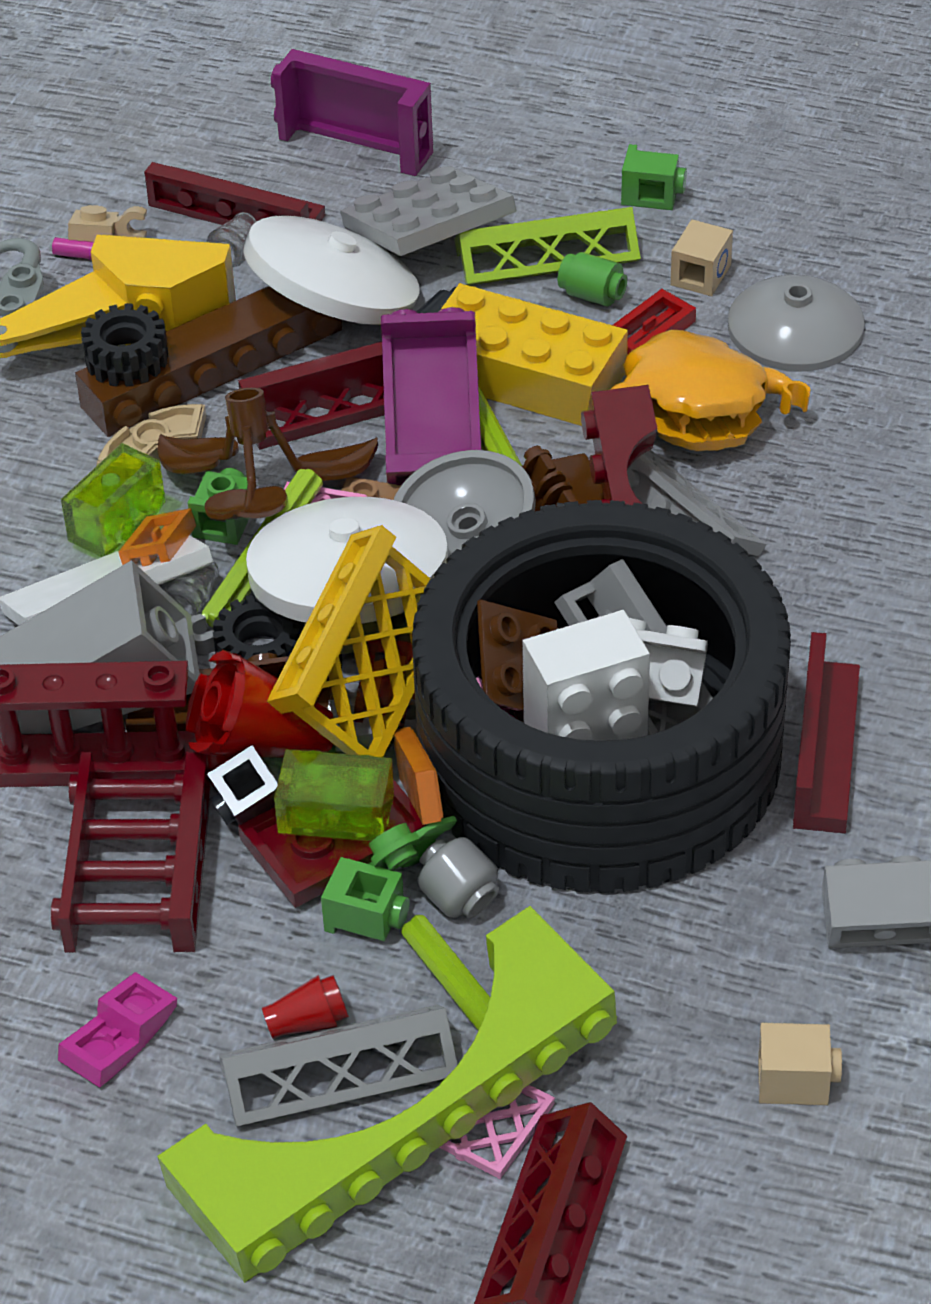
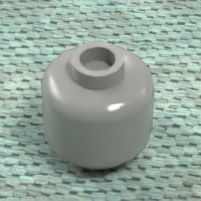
M459 837L448 843L443 839H439L430 845L420 858V863L424 867L418 877L419 888L449 917L457 918L465 915L467 918L475 917L493 901L499 891V887L495 884L498 878V868L467 838Z

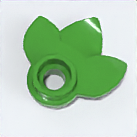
M455 816L443 818L441 822L430 823L416 832H411L406 823L399 824L385 831L369 843V847L374 854L371 858L372 862L369 864L395 870L399 867L404 868L419 863L426 849L442 833L452 828L456 824L457 819Z

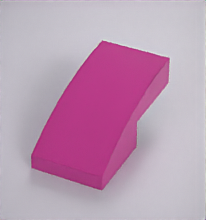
M134 972L98 999L96 1017L59 1043L58 1061L99 1088L102 1087L122 1070L154 1037L177 1007V997L137 972Z

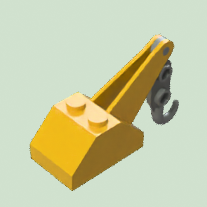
M97 234L91 249L93 272L40 298L44 287L40 269V249L34 242L23 238H11L0 242V254L8 251H18L24 254L22 261L12 266L3 276L0 283V358H7L31 351L81 344L82 327H86L85 321L89 317L96 320L95 312L100 309L106 314L109 313V306L116 304L118 310H124L125 303L133 304L134 310L143 305L148 307V313L153 310L159 314V319H163L165 331L167 332L236 301L230 244Z

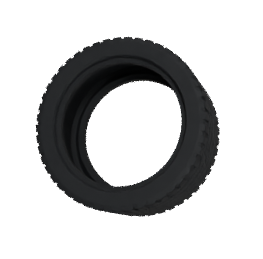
M587 500V503L584 504L574 501L565 502L564 506L556 507L555 504L541 507L540 511L534 512L532 509L522 512L515 519L512 516L498 522V526L495 528L491 525L481 531L479 537L473 536L462 544L461 550L456 549L446 559L447 563L440 565L434 573V578L429 580L424 589V594L420 597L413 621L412 649L417 737L437 771L443 818L455 816L457 819L456 824L450 828L456 838L464 837L471 840L497 868L502 866L505 868V872L518 878L525 876L529 882L539 885L545 882L550 884L551 888L566 890V887L575 888L576 892L590 893V889L599 890V893H614V889H623V892L639 890L640 886L646 885L647 888L662 885V881L669 880V882L682 879L688 872L694 874L706 868V863L710 862L713 864L724 857L725 851H732L741 843L742 837H748L755 829L756 823L761 821L767 811V807L772 802L780 777L791 632L786 607L782 603V597L778 589L773 586V580L765 570L762 571V566L753 556L748 557V552L738 543L732 544L731 538L720 531L714 532L711 526L701 521L696 523L692 517L681 513L677 515L672 514L669 509L656 507L655 509L648 508V504L635 502L633 505L625 504V501L611 500L610 503H602L601 500ZM621 559L625 561L666 626L674 625L699 630L698 639L708 642L702 682L713 699L696 714L669 729L632 739L607 741L581 740L543 732L526 725L502 710L488 697L476 680L477 677L482 680L477 601L484 600L557 620V629L564 628L569 625L554 602L562 595L590 582L609 565ZM588 597L576 603L587 620L599 617Z

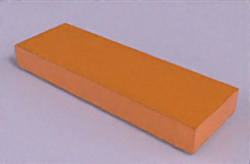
M410 727L396 729L393 740L399 779L422 824L441 822L443 811L437 771L414 730H411Z

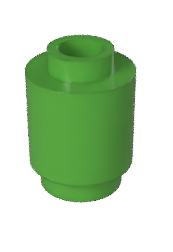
M579 252L576 255L567 254L560 265L557 278L558 286L566 289L568 295L607 307L611 306L615 300H620L623 297L628 281L622 264L584 252Z

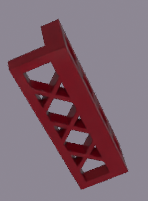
M152 162L144 171L149 206L249 232L255 222L272 216H296L322 221L325 217L324 205L177 167Z
M382 342L238 380L239 389L252 387L263 390L267 412H275L276 419L285 422L279 428L287 442L385 415ZM361 395L373 398L371 402L362 405L349 402L351 398ZM317 407L329 410L327 414L318 417L305 414L308 410ZM271 430L265 433L266 439L263 442L256 444L259 450L279 445Z
M811 632L793 829L846 834L860 665L824 661L827 633Z
M592 1102L540 1116L474 1304H573L627 1139V1135ZM565 1131L564 1136L552 1147L556 1133ZM549 1177L547 1185L535 1196L537 1188ZM532 1226L530 1234L518 1245L520 1237ZM515 1276L510 1293L500 1295L502 1288Z

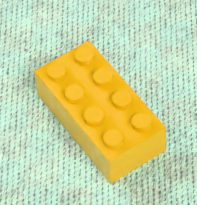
M461 283L458 284L441 308L456 307L464 311L475 312L478 387L487 399L582 426L581 412L588 410L591 392L610 390L613 386L619 384L625 375L624 363L627 357V329Z

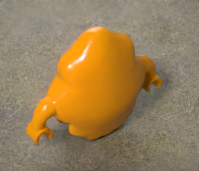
M683 330L662 332L653 336L645 344L632 350L627 355L624 363L625 380L611 388L618 389L649 384L658 428L657 435L673 445L693 451H718L745 444L747 438L762 423V419L756 412L762 406L766 394L781 395L780 412L782 414H789L791 405L798 406L803 412H807L811 392L807 384L793 381L778 370L762 367L760 363L747 355L730 349L725 342L717 338Z

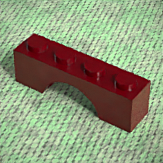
M649 384L591 392L588 410L581 412V423L585 440H593L595 455H590V471L593 483H601L604 499H601L602 503H610L611 500L625 501V504L633 505L634 502L643 504L631 489L627 470L639 456L653 449L658 428Z

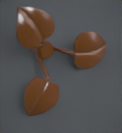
M251 387L234 390L225 396L228 416L225 417L226 437L178 439L160 434L158 439V455L162 466L169 472L177 474L197 473L217 467L221 460H229L239 452L238 443L243 445L247 489L223 491L211 496L205 503V513L208 517L216 520H233L241 517L250 519L269 517L282 511L287 504V494L282 487L269 486L256 489L252 445L263 442L266 439L265 433L269 429L294 472L297 473L300 469H311L322 481L344 479L362 473L372 462L379 444L378 437L356 445L309 453L297 458L276 422L275 412H267L263 390Z

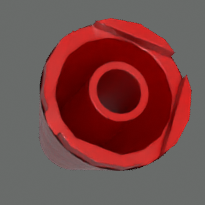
M222 650L209 659L210 662L216 663L210 675L199 674L189 700L186 717V731L195 733L196 742H188L192 750L204 755L236 756L253 745L260 757L318 759L324 752H328L334 744L293 711L281 714L270 705L267 700L278 678L240 655ZM315 702L314 707L329 719L334 718L331 710Z

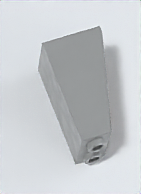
M132 560L0 636V664L188 660L186 695L192 693L195 682L200 674L191 615ZM122 708V714L124 715L143 708ZM69 709L73 730L102 721L100 709ZM17 710L21 734H52L47 710Z

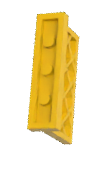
M383 525L351 534L267 700L281 714L293 711L367 771L378 768L415 691L413 658L410 664L401 666L395 636L409 633L412 643L413 621L417 612L415 595L424 594V589L430 580L425 573L392 546L396 536ZM385 563L396 572L400 590L398 592L385 594L380 573ZM401 598L408 627L393 630L387 600ZM373 603L379 633L364 636L360 612L364 604ZM381 639L388 669L373 672L366 642ZM352 645L359 675L343 678L339 654L343 646ZM389 675L394 697L388 707L381 708L374 678ZM360 681L367 711L352 714L345 684ZM331 687L338 718L329 719L314 707L323 688ZM369 717L373 740L368 750L358 742L353 720Z

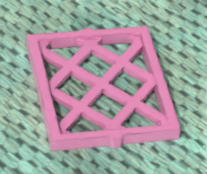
M528 1085L523 1088L521 1093L536 1100L537 1103L517 1106L515 1099L509 1104L510 1108L489 1112L476 1122V1124L485 1123L488 1133L487 1138L468 1141L466 1134L459 1138L461 1143L455 1144L448 1141L439 1148L454 1155L457 1160L466 1161L501 1179L534 1134L540 1116L548 1114L554 1106L555 1097ZM535 1112L524 1128L520 1115ZM512 1117L516 1132L496 1135L492 1121ZM514 1141L502 1158L499 1144ZM491 1146L495 1161L489 1162L472 1153L471 1150Z

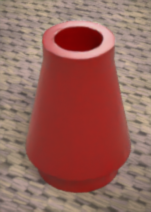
M318 974L276 1002L262 1007L265 1021L273 1039L284 1035L338 1027L337 1021L349 1017L334 975L320 979Z

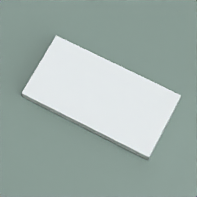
M189 535L171 561L161 563L158 556L152 565L142 566L140 560L136 565L154 582L161 585L209 566L213 559L209 546ZM118 551L1 596L0 606L3 614L17 625L26 622L123 566Z

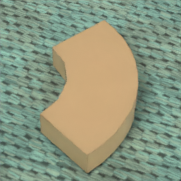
M187 404L167 407L149 413V419L138 423L130 429L127 426L123 427L107 442L101 451L96 463L98 475L145 478L151 465L159 460L158 439L160 434L178 439L202 437L207 417L205 405Z

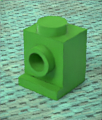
M629 144L622 168L621 205L673 210L676 194H684L687 178V168L678 167L679 155L637 150V145Z
M225 468L220 473L205 472L195 496H190L187 502L188 509L191 508L196 527L191 533L193 538L238 545L249 518L241 517L226 520V522L210 520V517L205 513V503L211 496L217 493L234 489H247V477L241 471L234 468Z
M341 857L321 896L324 931L335 934L338 928L385 941L391 927L401 929L408 915L410 900L403 894L402 873Z

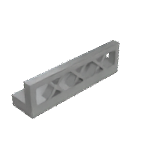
M649 450L639 456L627 470L632 491L643 504H648V508L655 509L656 507L671 510V513L675 515L681 513L692 517L696 523L701 521L711 526L714 532L720 531L731 538L732 544L738 543L750 555L759 557L767 545L653 451Z
M623 559L609 565L590 582L562 595L554 602L569 626L587 621L576 603L588 597L599 617L624 610L628 618L645 621L646 631L664 634L667 631V626ZM703 682L701 684L698 707L654 700V711L648 709V735L669 729L690 718L705 707L713 698Z
M438 1004L219 1054L236 1127L445 1079L458 1065L446 1008ZM438 1034L444 1065L419 1070L403 1059L416 1038ZM404 1041L396 1054L384 1047V1045ZM375 1048L392 1059L381 1078L377 1081L364 1083L347 1072L362 1050ZM348 1054L341 1066L327 1059ZM320 1061L337 1072L324 1093L309 1096L292 1085V1082L305 1063ZM399 1064L412 1072L392 1077ZM292 1067L285 1079L272 1072ZM262 1073L281 1085L268 1106L245 1111L239 1078ZM343 1077L356 1084L355 1086L336 1090ZM287 1090L300 1097L280 1103Z

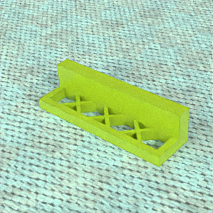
M632 207L471 229L457 234L454 239L457 256H461L466 285L558 273L564 256L554 248L559 242L580 239L589 246L584 253L590 254L593 249L602 255L597 257L620 264L636 262L641 259ZM625 233L628 252L612 254L598 244V241L605 235ZM537 245L546 252L538 264L532 266H525L511 256L516 248ZM493 251L502 258L493 271L474 273L471 254ZM549 255L558 261L543 264ZM506 261L515 267L500 270Z

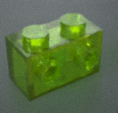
M121 443L61 498L68 541L100 557L113 553L120 545L125 544L147 516L156 515L163 504L166 503L160 460Z
M286 749L274 797L278 833L363 841L374 840L387 831L394 797L392 758Z

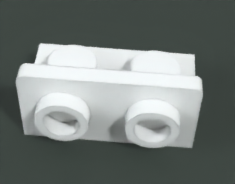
M629 618L650 653L649 699L698 707L708 648L706 640L698 639L699 630L667 625L666 634L646 631L645 621Z

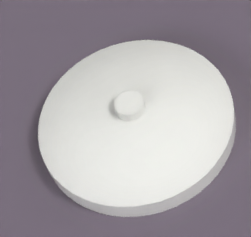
M296 216L267 217L252 225L244 244L245 259L260 279L294 302L331 317L361 324L381 325L382 315L391 314L402 309L413 310L419 296L420 288L416 277L395 255L357 233L330 223Z
M342 497L322 500L288 511L272 520L258 532L247 551L246 561L249 584L256 598L267 608L287 618L307 623L351 534L383 525L396 536L392 546L430 579L434 578V573L442 563H447L448 548L446 536L438 522L430 515L406 503L376 497ZM385 563L380 572L385 594L398 592L400 590L396 572ZM423 594L415 595L417 605ZM401 598L387 600L390 617L404 612ZM373 603L364 604L360 612L362 623L377 621Z

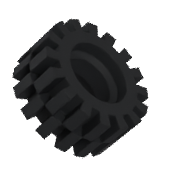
M125 303L124 310H118L116 304L109 306V313L106 314L100 309L95 312L96 320L89 317L85 321L86 327H82L81 330L85 364L90 375H96L97 381L103 383L108 378L110 386H118L119 380H124L125 387L134 386V379H139L141 384L149 381V373L156 377L161 373L160 367H166L169 354L165 323L163 319H159V314L153 310L148 313V307L143 305L134 310L133 304ZM122 344H131L127 346H118Z
M255 595L246 596L247 604L241 605L238 599L231 602V611L223 608L219 612V620H214L213 640L215 654L224 650L236 653L246 660L251 656L262 653H273L278 658L290 656L303 630V622L277 614L261 602H255ZM260 636L275 639L264 645H248L244 643L251 638Z

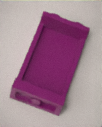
M291 49L281 63L276 64L273 68L271 87L275 91L274 121L278 125L279 140L289 141L297 130H304L400 155V173L417 176L433 154L431 83L296 49Z
M449 307L435 313H417L414 310L402 309L381 316L387 483L402 486L410 475L434 459L460 451L481 450L474 311H464L461 308Z

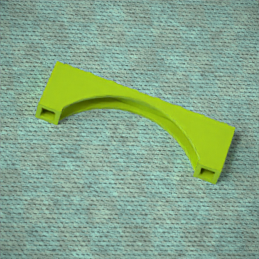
M528 906L485 935L489 966L494 971L491 997L484 1020L472 1045L456 1068L439 1086L419 1102L396 1116L367 1129L339 1137L307 1142L245 1140L214 1133L205 1123L157 1156L166 1187L244 1283L258 1273H266L276 1268L291 1250L307 1239H314L323 1235L331 1228L337 1218L354 1206L364 1205L373 1200L387 1183L403 1172H411L419 1168L428 1159L430 1153L450 1139H458L466 1135L480 1118L498 1106L504 1107L512 1103L520 1095L523 1088L542 1075H550L559 1070L569 1056L588 1043L599 1042L617 1024L615 991L531 906Z

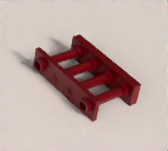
M188 660L0 664V788L69 786L70 774L78 773L81 752H92L96 779L175 778L176 773H184L186 752H196L190 748L188 742H196L193 732L177 730L174 707L186 706ZM122 708H153L156 732H125ZM69 709H100L104 733H73ZM17 710H47L52 734H21Z
M81 752L78 773L70 774L69 802L74 807L61 898H53L51 903L52 930L61 932L65 953H76L79 925H161V930H170L173 952H195L212 789L210 778L207 775L210 772L208 755L198 752H186L184 773H176L175 778L96 779L92 752ZM174 799L175 804L180 805V813L171 814L170 819H93L96 800ZM91 840H170L171 846H176L175 855H166L165 860L88 861ZM85 882H165L166 887H171V896L162 897L161 903H82Z

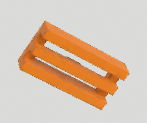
M191 508L147 516L118 551L122 565L131 560L137 564L140 560L142 566L152 565L158 556L161 563L171 561L196 527Z

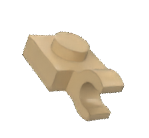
M88 205L81 207L80 210H75L68 222V240L94 242L97 234L146 238L147 231L133 229L130 225V220H144L147 215V209L133 206L119 216V212H107V209L103 206Z

